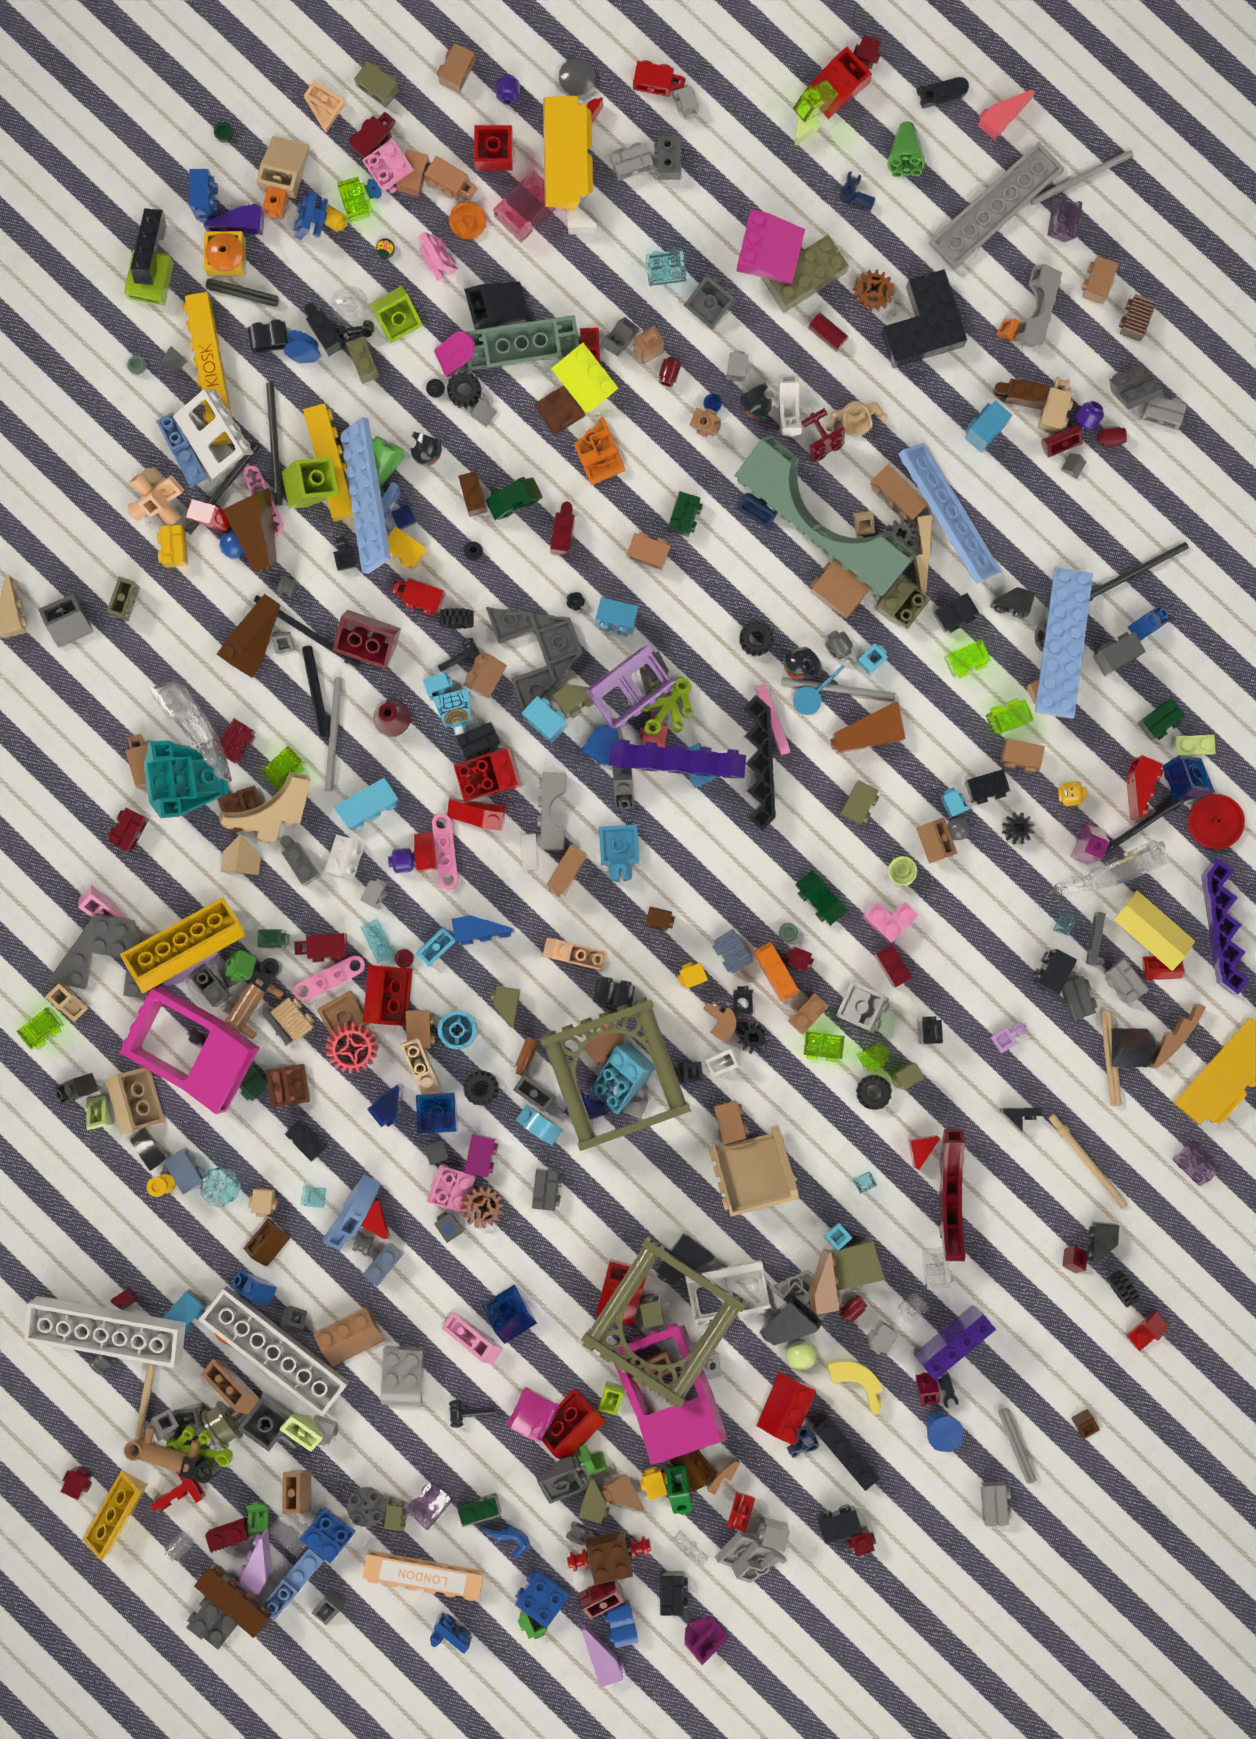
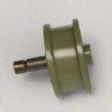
M222 1401L216 1402L215 1407L210 1411L205 1410L202 1412L201 1417L207 1431L220 1447L228 1448L232 1440L243 1437V1433L237 1429L239 1424L237 1419L244 1415V1413L237 1411L232 1413Z

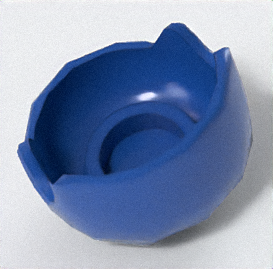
M233 530L226 531L221 536L219 547L226 557L236 559L245 554Z

